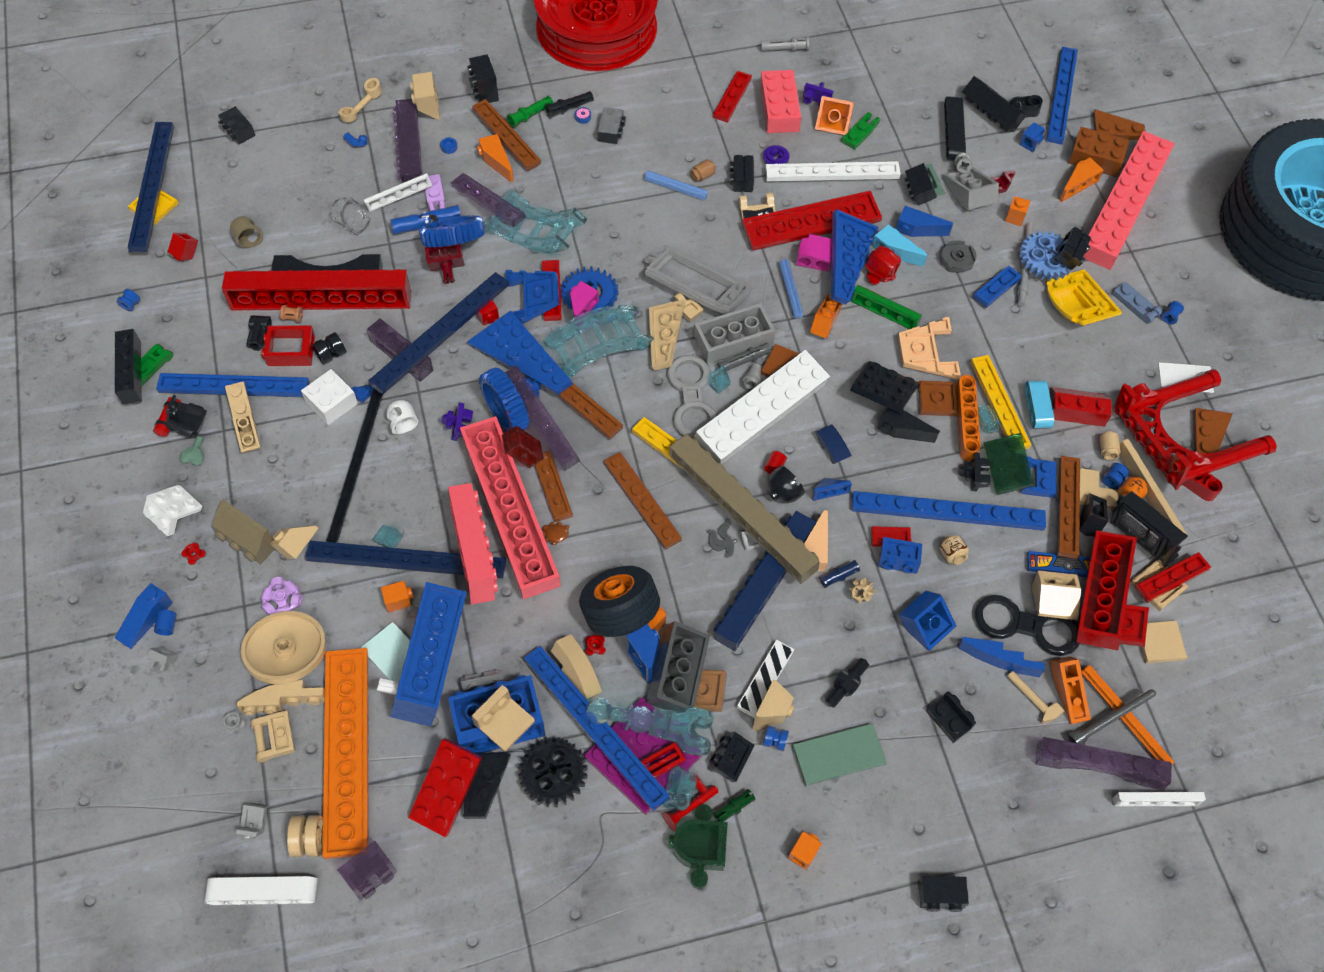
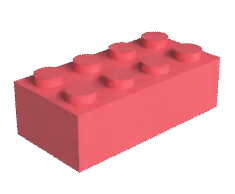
M761 71L760 91L767 133L799 132L801 113L794 71Z

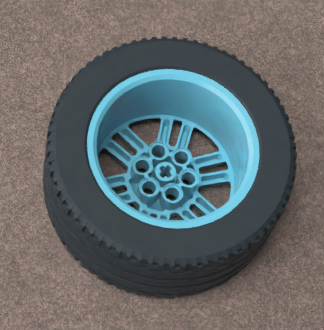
M1311 118L1310 120H1296L1295 122L1284 123L1282 126L1279 125L1266 132L1255 143L1226 192L1220 210V224L1223 231L1222 235L1225 237V242L1228 243V248L1231 249V253L1235 255L1234 257L1239 260V263L1243 264L1244 268L1250 271V274H1254L1263 283H1267L1270 287L1273 286L1276 290H1281L1285 294L1296 295L1298 298L1304 297L1307 300L1324 301V198L1317 199V194L1324 197V120ZM1284 191H1288L1290 200L1288 199Z

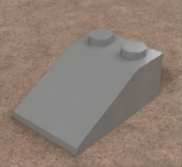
M971 167L967 173H961L957 170L943 174V179L958 203L967 210H975L982 206L987 207L998 202L999 183L977 169Z

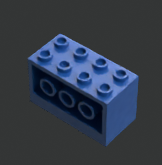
M521 675L512 681H499L493 686H480L473 689V691L466 693L457 692L448 697L458 744L473 753H485L500 749L498 745L474 725L472 715L502 685L509 690L510 698L535 720L513 745L546 736L531 675Z

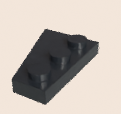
M475 753L483 758L465 797L464 819L487 818L511 758V753Z

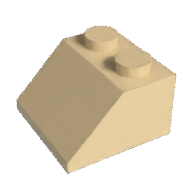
M432 72L412 74L413 82H410L412 92H414V94H411L413 104L417 105L418 111L439 120L438 94Z

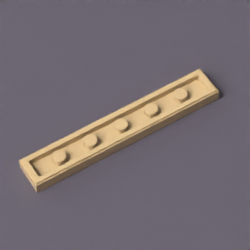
M1123 440L1120 444L1121 453L1119 455L1133 477H1140L1146 482L1148 492L1145 498L1149 505L1186 534L1130 440Z

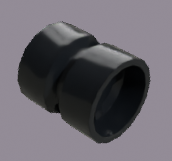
M336 332L327 335L325 340L320 339L312 343L313 350L323 365L332 361L333 356L338 358L346 353L345 346Z

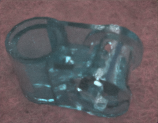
M675 766L671 770L665 790L673 798L663 803L666 808H676L677 810H686L688 808L693 790L697 784L696 774L680 766Z

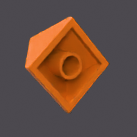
M822 96L815 129L846 135L852 117L854 102Z

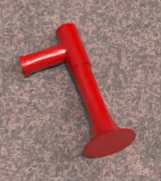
M697 774L691 776L689 780L701 794L674 813H662L670 829L677 831L676 825L680 819L718 794L719 791L715 785L707 789Z

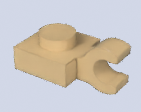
M681 293L674 296L675 301L683 299L685 302L682 316L689 322H692L703 313L704 309L694 300H686Z

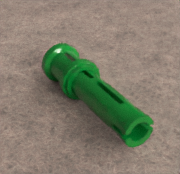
M546 96L526 108H519L513 114L509 113L507 115L509 125L512 128H516L519 123L527 122L529 117L544 110L545 104H552V98Z

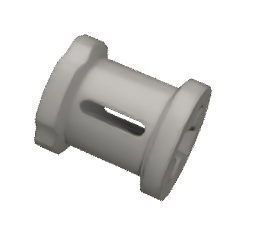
M963 152L957 154L955 164L958 171L967 173L972 167L969 155Z

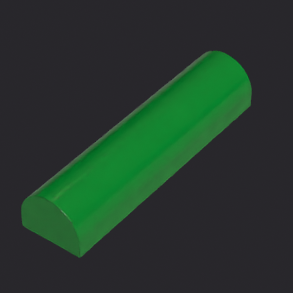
M857 285L854 289L851 302L908 329L919 325L922 314L860 285Z

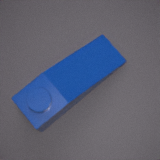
M905 206L898 219L896 229L899 233L910 237L949 236L953 222Z
M150 583L136 598L115 639L129 649H132L155 624L158 611L167 610L173 604L167 593Z

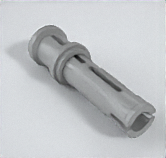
M809 36L805 38L793 37L787 40L761 41V50L791 49V51H796L797 49H806L807 51L809 50Z

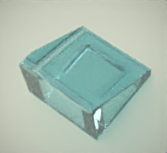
M724 366L710 375L709 386L718 394L731 385Z
M383 525L372 541L382 547L395 548L403 536L395 527Z

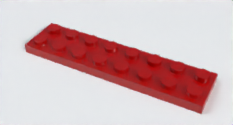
M870 190L742 219V225L753 251L809 238L810 234L819 236L832 233V213L836 209L870 224L881 222L882 215Z

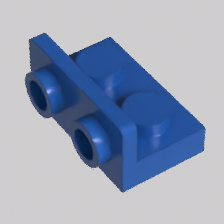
M883 537L878 567L917 574L921 564L922 544Z

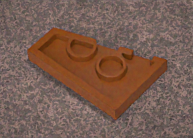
M1096 109L1093 111L1095 131L1138 141L1143 131H1145V124Z
M1195 408L1193 411L1194 452L1198 451L1205 454L1218 452L1233 413Z

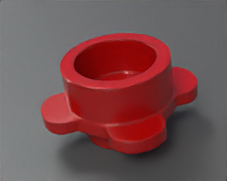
M192 543L184 548L181 555L187 558L190 565H194L197 560L205 557L206 552L199 548L198 543Z
M597 635L588 636L585 639L587 644L586 654L589 656L593 654L603 655L606 652L603 644L605 638Z

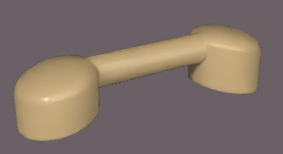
M370 78L365 82L364 88L367 95L354 108L344 107L339 110L342 121H355L357 113L371 99L378 98L381 95L382 88L377 78Z

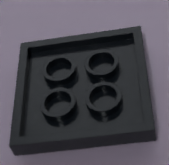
M869 361L852 384L850 391L902 413L916 391L919 382L911 377H905L895 370L887 369L879 363Z

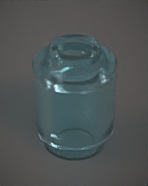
M989 405L979 407L978 417L982 431L989 434L996 432L1000 422L993 408Z

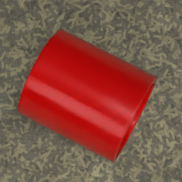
M772 451L764 466V470L771 474L779 465L784 466L787 457L779 451Z

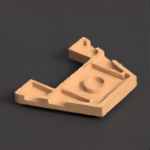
M949 317L943 318L942 321H933L927 326L921 328L918 326L898 334L903 367L954 379L960 378L958 361L939 362L934 335L951 334L952 329Z

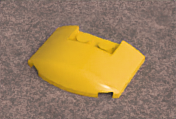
M1085 269L1069 273L1063 279L1059 276L1058 280L1054 278L1051 281L1047 280V292L1051 302L1061 315L1073 323L1084 326L1122 314V311Z

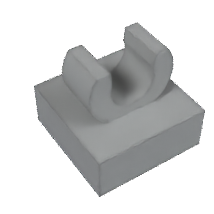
M163 647L149 649L147 657L153 659L150 663L151 668L157 667L158 662H160V671L163 672L168 669L169 663L176 662L178 654Z

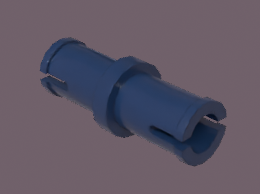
M853 560L842 567H835L834 571L820 576L819 579L822 586L827 588L838 581H845V578L852 574L860 572V567Z

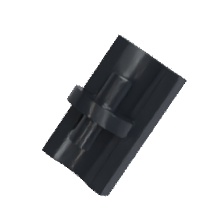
M974 452V459L970 463L964 462V466L959 468V475L963 476L965 481H969L971 477V491L977 492L979 487H989L991 482L990 475L981 474V471L989 470L990 459L980 458V453Z

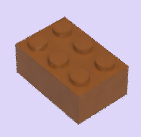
M1080 127L1068 163L1077 165L1081 160L1084 161L1090 157L1103 169V174L1117 177L1125 158L1129 140Z

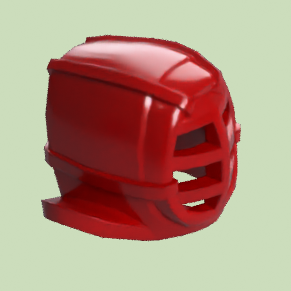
M879 246L873 250L865 264L867 281L873 285H877L880 282L893 281L902 260L900 256L884 246Z

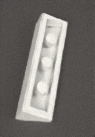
M426 173L366 198L364 202L371 212L433 185Z

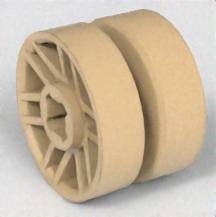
M310 815L307 819L305 816L291 817L287 836L290 857H303L305 853L307 857L321 856L323 850V817L321 815Z

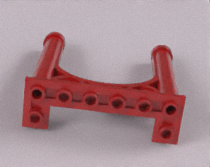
M1215 369L1156 390H1150L1145 383L1138 384L1133 388L1130 385L1127 386L1126 383L1122 384L1113 408L1115 413L1123 420L1125 426L1135 436L1136 441L1141 444L1146 454L1151 457L1156 467L1163 473L1167 482L1175 490H1178L1185 481L1263 454H1272L1277 449L1274 438L1266 435L1216 453L1205 454L1186 449L1167 434L1161 423V409L1172 401L1220 386L1221 377ZM1157 405L1156 410L1150 408ZM1141 414H1146L1152 417L1153 421H1145L1141 417Z

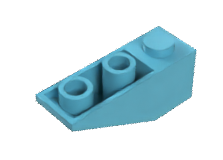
M889 224L874 236L872 247L875 249L879 246H884L891 249L896 255H899L904 262L922 267L925 265L928 254Z

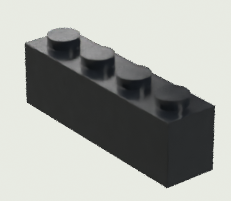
M976 76L972 77L962 91L966 95L965 99L970 103L975 102L978 110L983 113L985 111L989 113L988 117L994 122L999 121L1001 123L1000 127L1007 132L1008 130L1015 132L1027 116Z
M134 329L115 331V394L122 404L142 401L141 341Z

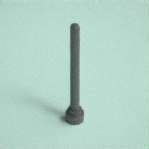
M1150 689L1085 730L1071 732L1068 734L1069 741L1076 749H1079L1085 745L1088 737L1155 697L1156 691Z

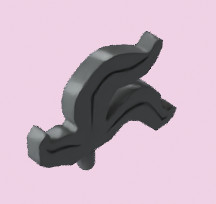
M726 519V523L719 528L718 534L723 540L717 538L715 531L710 529L707 531L710 534V547L715 551L726 549V558L733 556L734 543L738 542L737 539L732 540L727 534L731 526L729 519Z

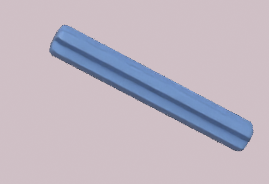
M651 171L645 173L646 181L701 200L707 198V190Z
M787 259L780 260L779 267L793 317L795 319L802 318L803 310L789 261Z

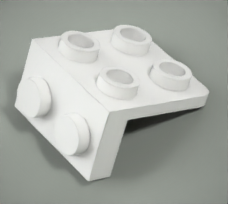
M176 485L147 495L143 514L168 537L174 534L178 519L201 511L202 505L182 486Z

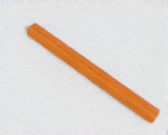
M1089 665L1081 671L1083 676L1114 711L1125 705L1092 666ZM1132 712L1121 717V720L1164 769L1173 765V759Z

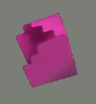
M812 234L809 235V238H803L799 244L796 265L829 271L832 259V239Z

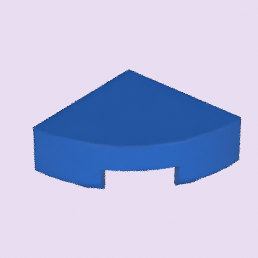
M365 385L355 386L351 389L354 391L356 399L363 404L372 395L374 388Z

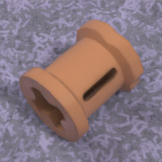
M282 305L280 311L282 321H286V319L295 320L297 323L302 321V307L291 308L287 305Z

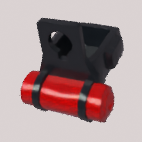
M176 395L168 397L158 420L154 424L153 432L158 436L167 437L169 432L175 431L180 435L196 438L204 424L207 410L194 403H182L177 399Z

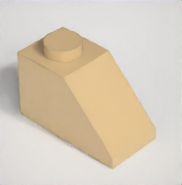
M302 526L280 529L273 535V541L270 545L285 558L296 559L319 528L317 526Z

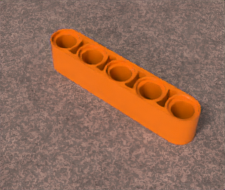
M963 375L956 387L960 457L970 462L974 459V452L978 453L981 446L977 390L974 377Z

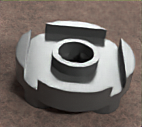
M950 241L941 252V262L948 272L971 270L977 256L975 249L971 245H965L963 241Z

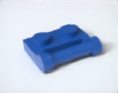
M1029 456L1022 457L1023 485L1021 486V493L1054 498L1056 496V462L1032 459ZM1031 468H1035V487L1031 485Z

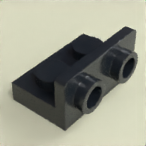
M947 691L941 699L926 710L953 744L970 732L976 724L972 713L966 711L961 705L959 698L954 694L952 695L950 691Z
M730 732L720 738L717 751L710 757L708 770L711 772L717 771L731 782H737L755 745L737 732Z

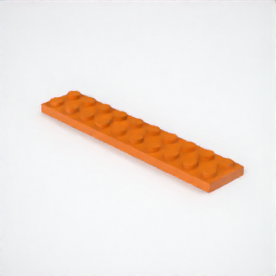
M368 649L326 651L323 858L369 855Z

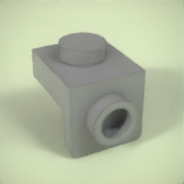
M244 804L240 827L236 829L235 834L242 835L244 839H255V837L264 832L267 806Z

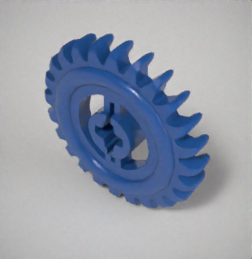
M584 266L583 273L577 268V275L571 271V278L566 276V282L562 281L561 298L568 309H572L570 291L580 281L589 286L591 285L596 290L597 286L602 289L599 302L587 316L590 313L596 316V312L603 314V310L608 311L609 307L614 306V302L617 301L619 291L617 290L618 284H616V279L613 278L611 280V273L606 277V270L600 274L599 267L594 272L591 266L589 272H587Z

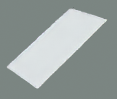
M1159 362L1161 388L1202 375L1205 371L1211 370V367ZM1214 388L1202 392L1214 393Z

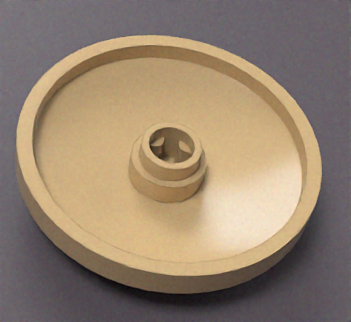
M297 611L277 612L262 618L248 630L242 641L241 657L245 668L254 678L269 684H286L307 676L320 664L326 651V638L319 622L310 615Z

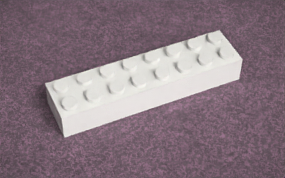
M804 350L696 432L694 438L699 442L702 449L710 452L712 458L717 463L723 464L825 386L830 376Z

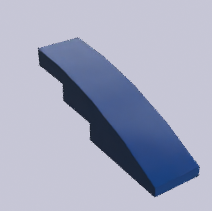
M962 637L958 644V649L976 659L997 668L1011 672L1014 671L1017 674L1039 678L1045 670L1044 662L1024 660V652L1003 650V642Z

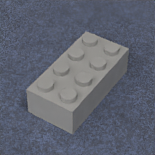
M761 303L694 324V338L707 364L746 352L748 348H755L766 342L768 344L774 343L775 329Z

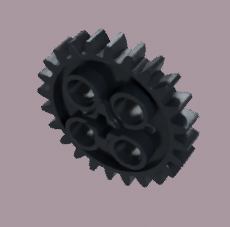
M551 737L548 738V743L546 744L541 739L539 747L533 743V751L526 750L528 758L521 757L524 765H519V770L522 773H519L518 777L519 779H524L520 782L521 787H526L524 790L525 795L531 793V801L538 798V805L546 801L547 807L550 806L551 802H554L555 806L558 807L559 801L567 805L566 798L574 801L573 793L580 795L581 790L578 787H585V782L582 779L588 778V775L584 773L588 770V766L582 765L586 762V758L580 757L582 754L581 749L575 751V744L569 747L567 739L561 744L559 737H557L555 743H552ZM557 755H563L565 757V759L561 762H556L554 760V758ZM537 763L545 764V767L541 770L534 768ZM551 769H554L555 775L550 772ZM565 774H570L573 777L570 781H563L561 779ZM545 782H550L553 784L552 787L547 790L543 789L541 786Z

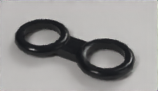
M1003 595L984 597L978 602L974 610V619L978 628L985 635L995 639L1009 638L1018 632L1034 637L1037 644L1044 651L1056 656L1071 654L1080 645V643H1076L1079 625L1075 620L1043 617L1020 612L1018 606L1011 599ZM990 604H1001L1007 607L1013 616L1012 626L1005 630L991 628L983 618L984 608ZM1051 620H1059L1065 623L1072 632L1071 643L1064 647H1056L1050 644L1044 638L1042 632L1043 625Z

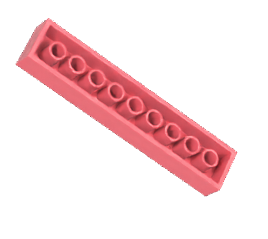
M1143 131L1089 233L1091 237L1089 242L1090 249L1083 256L1086 260L1109 270L1112 269L1175 143Z
M497 417L460 427L463 443L523 600L561 587L560 576Z

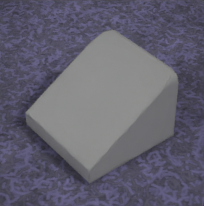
M746 530L739 531L745 551L762 547Z

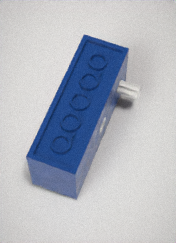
M429 582L425 583L400 680L395 682L380 678L377 691L395 695L390 714L391 718L431 727L438 710L467 592Z

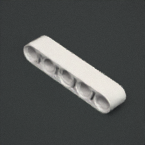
M310 876L207 879L204 903L209 905L315 903L318 878Z

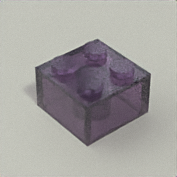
M373 841L338 869V872L360 901L374 895L376 888L381 884L389 883L397 872L376 841Z

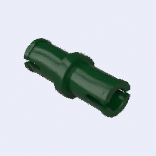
M746 789L736 798L729 799L728 803L722 808L713 812L715 819L719 818L717 822L722 824L734 814L738 815L741 813V809L748 804L754 802L756 799L753 793L750 795L751 790Z

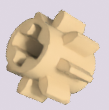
M866 577L861 581L859 579L854 580V585L849 588L852 591L851 598L857 599L859 603L864 599L867 602L872 599L871 595L876 592L873 590V582L867 581Z

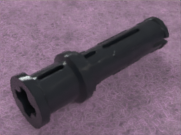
M591 91L566 100L558 99L555 103L545 104L546 114L549 118L559 113L564 114L568 109L592 102L594 100Z

